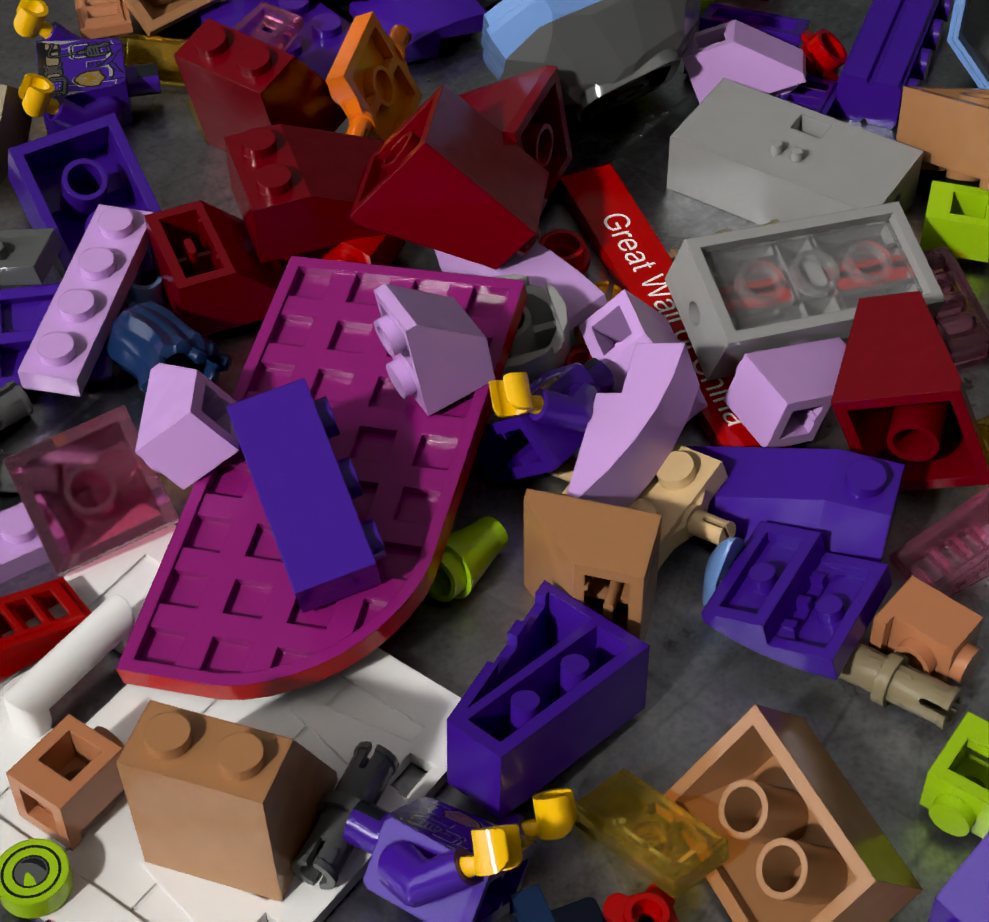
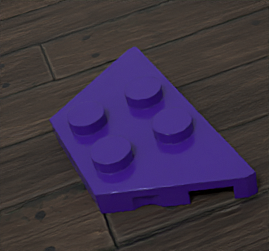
M317 0L220 1L192 15L193 25L196 28H199L207 18L296 56L325 80L352 24Z

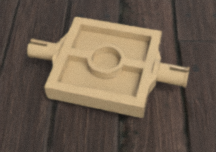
M677 443L652 481L629 506L641 511L662 515L658 570L671 552L692 536H697L718 546L725 539L734 537L736 532V525L733 521H727L707 512L711 499L728 478L723 462ZM570 456L556 470L546 474L567 481L570 485L577 458ZM569 485L565 488L562 494L567 495Z

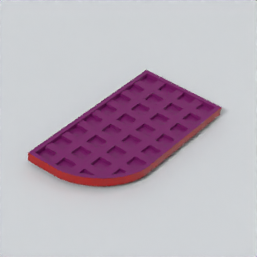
M298 256L290 257L231 397L239 402L305 378L313 400L324 396L327 397L340 435L329 439L336 460L350 457L364 494L352 499L360 522L370 518L374 519L388 556L376 561L382 584L303 613L294 594L240 447L237 453L194 483L116 667L123 683L219 700H247L270 697L298 690L347 669L372 653L411 617L426 597L435 580L492 407L489 384L434 414L427 416L412 395L406 399L402 398L395 389L386 370V364L393 361V358L382 345L373 322L381 317L374 289L383 284H390L454 297L487 338L495 379L501 380L528 298L524 280Z

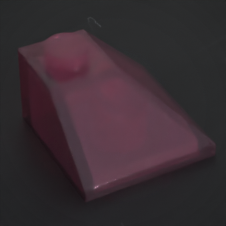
M125 405L3 459L58 578L179 521V516L158 473L152 470L135 453L138 432Z

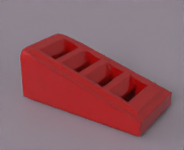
M64 577L0 597V682L42 659L91 614V611ZM60 604L68 615L55 619L48 609ZM36 617L40 625L29 628L25 622ZM10 630L14 631V634L5 637L2 636Z

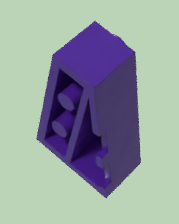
M305 378L226 406L302 612L311 611L382 584L376 561L388 556L374 519L370 518L360 522L352 499L364 494L350 457L336 460L329 439L340 435L327 397L324 396L313 400Z
M544 580L535 592V604L523 621L516 620L507 632V644L495 662L487 661L447 718V782L497 819H503L645 708L650 645Z

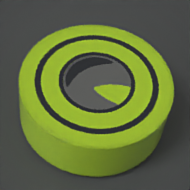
M28 839L14 844L0 856V902L11 914L28 919L43 917L60 908L70 896L74 876L68 857L58 844L46 839Z

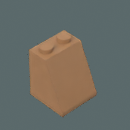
M150 700L116 761L145 862L283 902L295 875L292 869V862L300 853L319 818L317 805L323 794L333 790L338 781L335 770L294 739Z

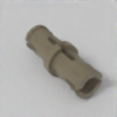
M861 642L857 644L838 678L871 693V701L882 707L889 706L892 703L935 724L941 730L949 728L959 711L958 708L952 705L954 702L957 704L962 703L964 689L958 686L954 687L909 666V657L894 651V653L886 655Z

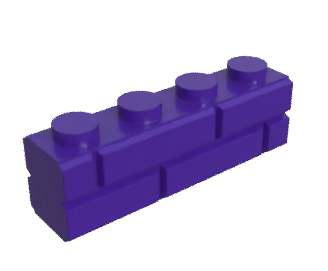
M873 0L838 78L834 106L836 116L861 122L864 118L868 124L892 129L894 125L896 126L899 120L903 86L920 87V80H925L931 62L932 50L937 51L944 22L949 21L955 0Z

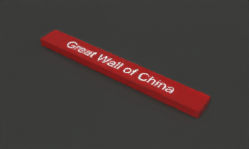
M607 164L562 176L560 178V193L614 283L621 290H627L664 315L678 343L686 344L700 384L699 388L708 405L696 414L695 418L711 445L720 447H761L723 401L734 376L710 381L706 380L665 282V277L673 261L613 166Z

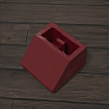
M202 200L144 215L154 269L157 275L162 277V285L174 313L187 325L198 331L200 335L207 336L265 318L284 271L278 259L260 263L244 220Z

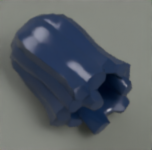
M154 301L138 303L123 310L113 321L105 346L109 357L121 369L136 378L139 383V389L144 392L147 391L150 370L158 363L197 369L216 384L219 381L220 372L228 371L233 360L230 355L220 353L214 341L200 335L198 331L187 325L178 315Z

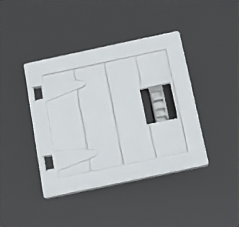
M141 508L64 576V579L91 611V614L42 659L0 682V856L14 844L36 838L50 840L58 844L65 851L74 876L73 888L70 896L60 908L46 916L39 917L44 922H323L365 875L372 854L354 846L333 889H320L319 883L323 877L322 873L318 876L314 886L307 884L295 874L283 902L145 862L124 790L80 832L83 841L73 851L19 815L6 772L53 729L51 728L52 718L49 709L113 649L121 654L123 653L175 531V524L148 508ZM60 604L48 609L55 619L68 615ZM36 617L25 622L29 628L40 625ZM10 630L2 636L5 637L14 634V631ZM376 648L372 653L347 669L322 681L298 690L270 697L247 700H219L127 684L86 725L92 729L97 726L108 729L125 747L149 701H157L294 739L337 772L338 781L334 789L352 759L356 746L360 742H371L372 749L367 756L371 759L377 744L391 751L399 762L396 773L390 778L377 803V806L392 812L421 797L433 798L447 782V718L459 703L461 697L380 648ZM412 762L428 772L404 797L390 785Z

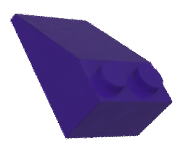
M115 113L8 149V178L33 229L55 228L63 245L54 262L62 278L99 204L154 213L161 211ZM150 246L138 270L141 272L142 278L156 273Z

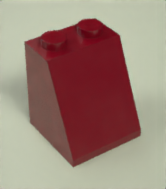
M207 18L174 54L208 144L225 151L224 136L245 132L252 128L267 127L280 123L335 132L347 118L341 106L336 104L331 98L325 79L296 56Z
M546 65L459 95L549 171L544 195L548 200L573 159L558 66Z
M443 83L370 157L349 218L358 225L497 270L513 254L517 257L526 254L539 238L541 230L538 228L540 214L547 204V198L544 195L549 171Z
M921 291L859 298L831 399V405L851 452L905 464L899 491L989 485V454L962 379Z

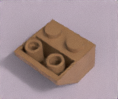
M527 488L524 496V586L535 599V592L545 580L644 642L656 601L662 515L641 511L633 507H620L574 498L562 493L554 494Z

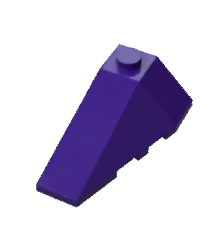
M685 446L723 462L728 478L711 499L707 512L727 521H733L736 525L734 537L743 539L745 544L759 522L764 521L821 532L826 552L882 563L895 514L905 464L841 449Z

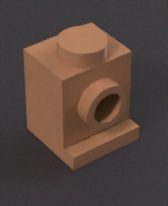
M912 575L874 617L868 646L886 655L894 653V651L909 657V666L951 685L955 681L963 685L971 677L983 655V649L976 646L984 617Z
M68 714L6 772L19 815L73 851L83 841L80 832L124 790L116 763L124 748L122 742L108 729L101 726L92 729Z

